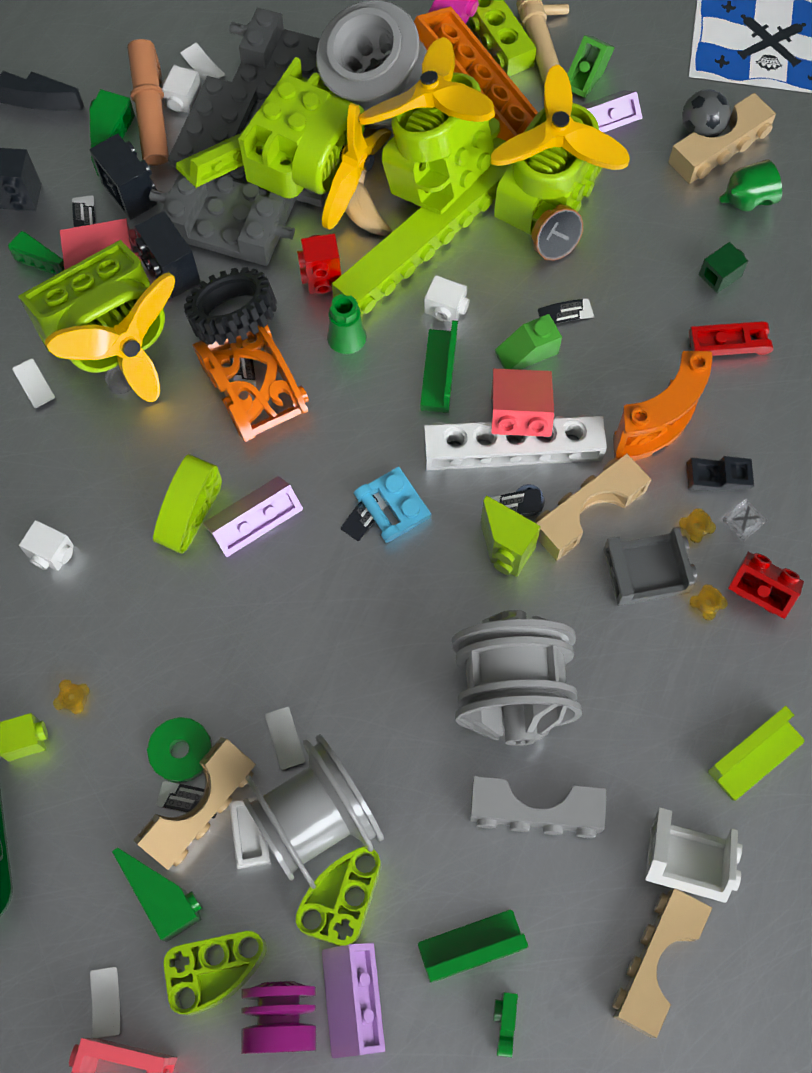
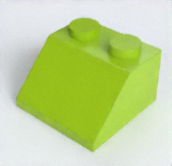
M486 495L483 500L480 524L490 561L499 572L518 577L536 548L541 526Z

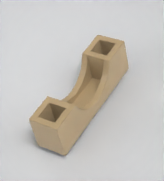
M753 93L734 105L729 122L731 132L720 137H705L693 132L673 145L668 163L689 184L698 178L703 179L717 165H724L734 154L739 151H745L758 138H765L773 128L772 123L776 113L758 95Z
M628 454L619 460L613 458L604 466L601 474L597 477L594 475L588 477L581 484L579 491L575 494L572 492L567 493L558 502V507L551 512L545 510L536 518L535 523L541 526L538 541L556 561L580 543L583 534L580 525V514L587 507L596 503L607 502L625 508L647 491L651 478Z
M221 737L200 761L205 774V790L195 808L177 817H165L155 814L134 839L138 846L167 870L172 865L178 866L188 854L186 848L194 838L199 840L210 828L209 820L216 812L220 814L229 806L232 801L230 795L238 786L242 788L248 783L246 780L247 775L252 778L254 774L251 770L256 764L226 738Z
M674 888L668 891L667 895L665 893L660 895L654 911L658 913L653 926L651 924L647 925L640 940V943L644 944L640 957L634 955L628 966L626 975L630 976V980L626 989L620 987L612 1003V1007L616 1009L613 1018L650 1038L658 1037L671 1006L658 985L657 964L663 951L676 941L693 942L699 940L712 907Z

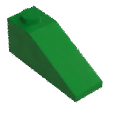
M100 89L96 99L91 101L89 108L91 148L117 133L122 139L124 138L135 117L129 97ZM91 155V160H92V163H93V165H94L95 171H96V173H97V176H99V175H98V172H97V169H96V166H95V164H94L92 155Z
M118 847L112 851L160 940L168 942L202 920L197 912L202 909V906L193 891L187 893L186 890Z

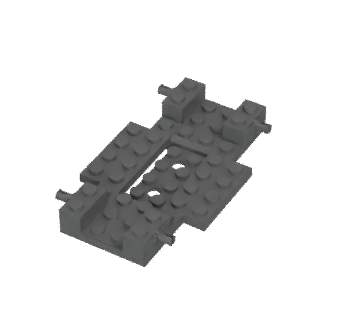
M258 7L252 20L247 25L232 21L229 28L230 33L244 36L239 45L240 66L232 82L211 76L206 77L168 157L169 165L176 167L177 162L237 134H241L254 103H257L258 99L261 100L257 104L258 111L295 57L301 59L303 77L309 79L313 73H319L316 64V52L320 38L286 30L283 26L281 13ZM243 165L228 172L227 176H220L197 188L179 173L172 189L168 193L152 189L149 199L150 201L164 204L161 212H166L187 244L268 266L280 236L290 240L294 237L295 228L287 227L285 224L295 201L298 200L322 207L327 193L320 195L304 188L298 196L284 198L248 182Z

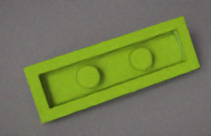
M237 134L177 162L176 169L197 188L243 166L238 139L241 134Z
M784 706L707 771L731 800L736 801L805 742L804 738L788 722L795 715L787 706Z

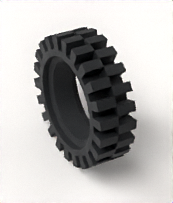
M243 267L240 273L237 268H232L230 274H227L224 270L220 272V277L215 278L214 274L209 276L210 282L201 281L198 284L200 289L193 288L190 291L192 296H187V303L184 304L185 315L195 336L199 337L202 342L206 340L208 344L212 345L215 341H217L218 345H224L226 339L229 340L230 344L236 343V337L241 336L242 340L247 339V332L258 333L257 326L259 325L264 328L268 324L266 319L272 320L274 317L273 312L277 310V300L267 276L265 277L263 272H258L254 268L249 271L248 267ZM238 296H253L246 305L234 312L218 316L209 315L216 306L224 301Z

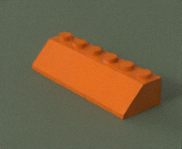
M450 6L416 16L414 23L419 34V40L424 44L425 48L428 50L430 45L439 38H447L452 43L455 54L454 72L464 73L473 77L478 82L481 93L492 100L495 109V116L493 118L497 119L500 123V132L496 137L508 141L524 133L537 115V110L455 10Z

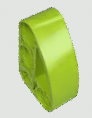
M191 454L184 457L162 503L154 530V542L180 554L187 550L220 492L222 479L216 465Z
M365 847L358 848L339 858L314 881L316 888L312 889L310 887L296 913V924L303 934L336 946L355 944L358 941L381 869L378 853L374 849L372 852H369ZM362 856H370L374 859L375 866L370 872L363 873L356 868V863ZM354 888L362 890L365 894L363 902L358 906H351L346 902L348 891ZM310 911H317L321 914L320 925L312 930L305 928L303 924L304 916ZM343 922H349V927L353 934L351 937L346 935L345 940H340V934L336 931L337 925L343 926Z
M243 931L171 948L164 958L168 1002L171 1009L181 1015H193L209 1010L230 998L246 984L263 961L267 952L265 940L253 931ZM248 939H256L258 942L257 953L251 958H245L241 951L243 943ZM215 946H221L224 950L223 960L217 965H211L208 960L209 951ZM180 954L183 957L189 958V965H184L185 971L183 972L182 969L175 967V961L180 960ZM191 988L195 994V1001L191 1007L184 1009L180 1005L179 996L184 989Z

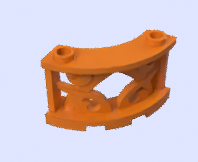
M258 325L259 332L253 334L251 331L247 332V339L242 340L241 336L236 337V343L230 344L229 340L226 339L224 345H218L217 341L213 345L202 341L192 344L203 371L207 374L215 388H218L220 392L224 391L226 397L222 399V402L238 435L245 442L255 438V435L301 413L308 412L305 404L309 401L307 393L302 385L297 386L284 358L272 339L268 325L264 328ZM230 358H234V359H233V364H232V366H230V367H223V366H222V365L225 364V363L231 364V363H230ZM240 358L254 359L267 365L265 379L260 391L246 381L229 382L239 370ZM277 370L283 380H276ZM242 391H247L255 399L252 401V397L248 394L247 399L242 400L239 398V394ZM280 393L288 394L293 406L276 414L268 403L269 398L276 405L283 406V402L278 396ZM264 409L269 417L250 425Z
M683 351L679 371L675 379L670 380L667 389L647 401L624 405L618 429L613 435L614 458L619 460L626 454L634 461L647 458L663 447H668L683 433L708 382L712 366L711 351Z

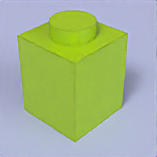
M32 713L0 722V756L8 762L46 750L44 740L48 739L46 725L43 720L40 721Z

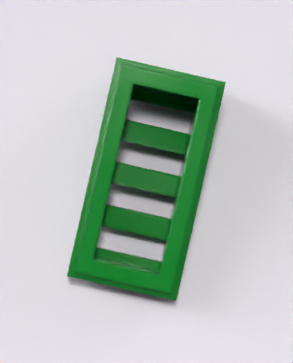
M21 231L8 244L14 259L23 264L53 275H57L65 270L64 261L61 257L26 232Z

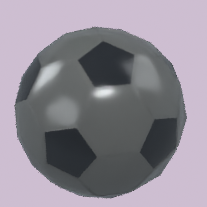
M712 89L701 90L692 95L684 105L682 112L683 125L690 134L694 132L705 137H717L726 129L731 118V106L728 100L720 92Z

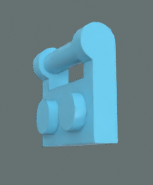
M399 466L373 482L360 486L353 493L358 502H363L381 529V536L386 543L393 541L431 518V512ZM379 492L399 522L398 524L392 525L374 499V494Z

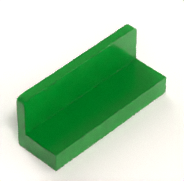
M452 320L451 331L429 329L420 403L421 411L449 413L458 321Z
M512 910L504 911L418 943L430 983L506 957L529 947L524 933L521 934Z

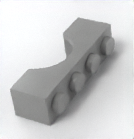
M474 776L470 821L477 822V827L495 829L497 824L510 825V830L518 832H529L530 827L543 828V833L550 835H562L563 830L576 831L577 837L596 838V833L601 834L605 829L607 788L573 785L567 798L557 806L548 809H536L523 804L515 797L507 779Z

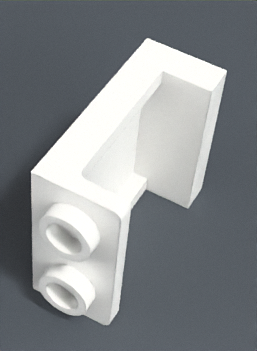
M659 807L650 832L645 880L726 903L731 891H737L741 881V871L737 870V864L742 855V844L738 843V830L731 828L727 838L722 839L671 825L672 811Z

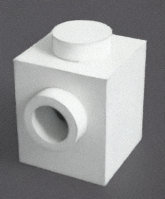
M173 65L167 79H164L161 84L166 108L177 112L190 113L202 88L198 71Z
M435 275L425 296L424 313L434 316L442 322L457 321L460 314L465 315L469 306L470 299L466 298L467 286Z
M35 520L19 544V547L27 557L31 558L30 562L44 570L50 567L59 571L61 566L70 560L74 545L66 534Z

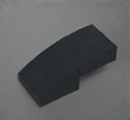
M723 456L719 461L690 458L686 462L689 490L731 491L754 487L752 459Z

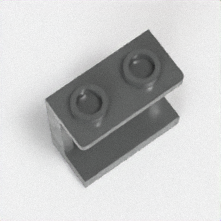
M680 527L673 528L671 533L625 542H621L620 537L608 538L603 551L618 606L690 593L695 582H697L696 567L694 564H690L687 555L689 553V542L685 535L682 536Z

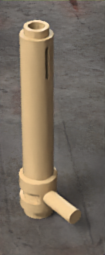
M517 0L516 7L522 26L527 30L529 38L536 47L535 59L545 87L549 69L556 64L560 65L546 24L547 16L567 15L569 13V5H543L542 0Z

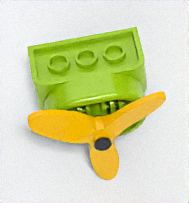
M444 37L435 40L428 48L422 63V75L413 87L400 95L369 108L358 117L361 125L392 118L391 126L394 137L385 145L382 152V163L391 194L439 215H442L492 165L490 163L492 152L506 142L496 137L500 132V123L497 119L493 118L495 116V109L492 100L481 93L480 86L473 77L464 73L454 72L455 54L453 46Z
M295 57L238 139L248 182L284 198H294L304 188L320 195L329 192L322 214V226L331 230L338 224L357 188L362 171H370L375 160L374 154L386 143L392 131L382 128L364 139L365 125H361L358 118L365 111L364 108L357 103L334 94L328 87L324 86L319 73H313L309 79L303 77L301 59ZM263 149L260 154L256 153L258 150Z
M560 65L552 66L547 73L544 87V108L537 113L524 133L504 142L491 154L490 163L492 165L510 164L497 187L494 217L532 235L536 221L548 209L552 211L557 208V205L562 204L568 205L578 212L582 203L580 201L583 197L588 198L593 190L594 180L602 168L620 170L626 168L630 161L626 148L599 130V125L594 115L585 107L573 103L569 77Z
M119 240L18 295L48 352L50 351L60 359H69L77 368L91 373L105 372L119 365L127 383L140 398L148 402L157 400L160 394L158 374L153 362L144 350L155 343L163 330L165 323L164 306L175 284V278L171 273H164L150 285L140 259Z

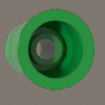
M337 295L332 299V305L328 312L329 329L327 341L334 351L341 354H352L364 346L367 338L366 331L362 324L361 312L356 299L351 295Z

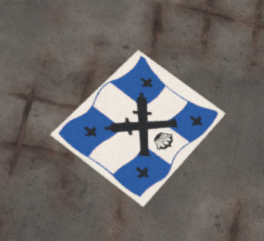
M697 0L688 77L812 93V0Z

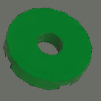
M183 717L169 719L158 726L149 739L147 748L149 763L154 771L167 781L187 782L194 780L204 773L200 761L212 748V741L203 725L195 720ZM179 742H185L189 746L188 753L183 758H175L172 755V748Z

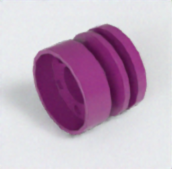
M295 981L264 982L251 988L242 989V999L258 1000V1006L241 1008V1014L257 1017V1025L241 1029V1054L316 1051V1026L300 1023V1015L316 1011V1005H300V998L316 996V987L306 986Z

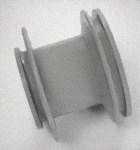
M367 0L345 8L328 23L318 42L316 64L321 79L334 94L361 105L366 111L385 100L406 92L420 80L422 63L427 49L419 40V34L414 21L403 8L388 1ZM387 51H391L390 54L385 55ZM392 118L367 124L365 127L371 129L392 128Z
M321 734L315 737L318 743L315 746H312L308 740H303L304 748L309 757V767L264 796L260 793L251 776L247 775L246 780L258 799L252 802L248 798L243 800L290 881L295 879L293 873L299 868L312 889H315L316 885L306 870L305 863L350 834L359 839L369 852L373 851L371 839L375 837L378 842L384 840L383 834L366 802L344 766Z

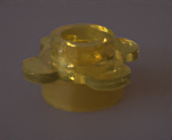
M699 508L694 509L687 518L683 517L679 521V527L682 530H686L690 535V540L694 543L701 542L706 534H712L716 529V525L712 522L710 516ZM696 523H698V524L700 525L699 528H696V527H695V524H696Z
M708 584L702 587V591L697 596H692L690 599L691 607L697 608L707 621L713 620L716 617V613L720 609H725L728 604L727 599L722 596L721 592ZM706 600H710L711 605H707Z
M63 680L59 684V695L53 701L54 707L57 710L66 709L73 714L82 713L87 702V696L90 693V688L86 684L76 685L72 684L70 680ZM74 694V698L70 700L69 696Z

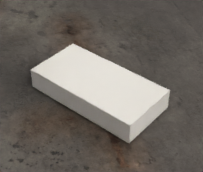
M257 797L248 798L250 802L258 799ZM244 799L231 801L229 806L237 868L242 869L271 864L269 845L243 802Z

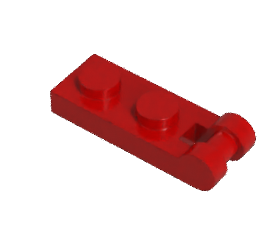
M764 321L691 326L689 330L692 351H711L712 356L747 353L766 355L773 351L772 341L768 339V334L770 333L769 324ZM750 335L756 337V340H751Z

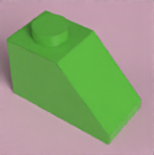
M584 35L567 74L573 93L584 98L588 96L604 73L615 49L614 46L593 36Z
M550 314L523 324L495 349V353L504 369L521 370L559 354L562 335Z

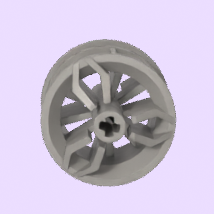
M507 610L482 620V624L468 627L456 633L452 637V649L456 652L457 666L466 670L467 689L458 695V706L460 708L455 713L456 723L494 740H499V737L503 736V732H505V744L521 746L535 743L549 734V730L553 727L565 725L579 719L582 716V706L576 702L578 698L577 689L566 683L565 665L574 658V649L572 647L576 642L574 629L566 624L549 621L538 616H532V619H527L526 612L521 610Z

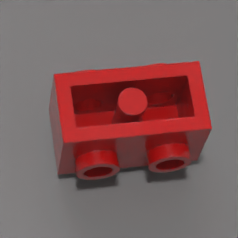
M335 233L302 238V250L297 251L302 284L308 283L309 294H325L332 291V283L341 276L340 257Z
M748 551L735 572L728 589L740 597L763 607L768 612L785 619L800 596L804 581L800 579L796 572L787 568L781 569L771 564L772 562L768 557L760 553L753 554Z

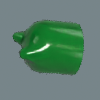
M767 159L737 169L731 175L727 190L719 197V201L721 203H731L734 207L744 212L752 211L758 205L768 206L779 203L782 198V183L776 166Z

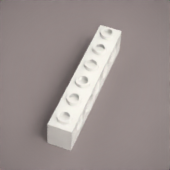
M583 414L574 418L554 416L552 435L547 437L550 440L548 442L538 440L537 437L539 436L492 434V420L482 423L468 420L460 424L436 422L424 426L426 470L603 461L607 449L603 416H593L591 414ZM567 435H575L579 440H571ZM517 438L520 440V443L513 444L507 439ZM485 439L490 441L491 444L481 445L478 441ZM451 441H458L462 445L458 447H452L448 443Z

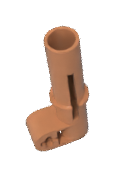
M145 39L133 40L127 45L133 85L130 95L136 107L142 160L144 159L151 166L162 165L168 162L169 151L161 102L164 98V92L159 87V84H162L160 63L153 42Z

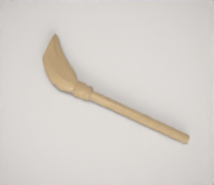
M366 127L363 135L364 139L374 134L377 129ZM363 170L357 188L345 212L360 228L370 233L388 236L393 231L379 215L370 194L363 185L367 171Z

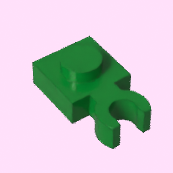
M503 992L501 1000L495 999L493 1021L499 1022L497 1056L512 1058L518 994Z

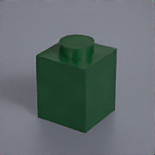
M728 242L704 259L698 275L716 293H719L742 277L748 260L740 249H737L731 242Z

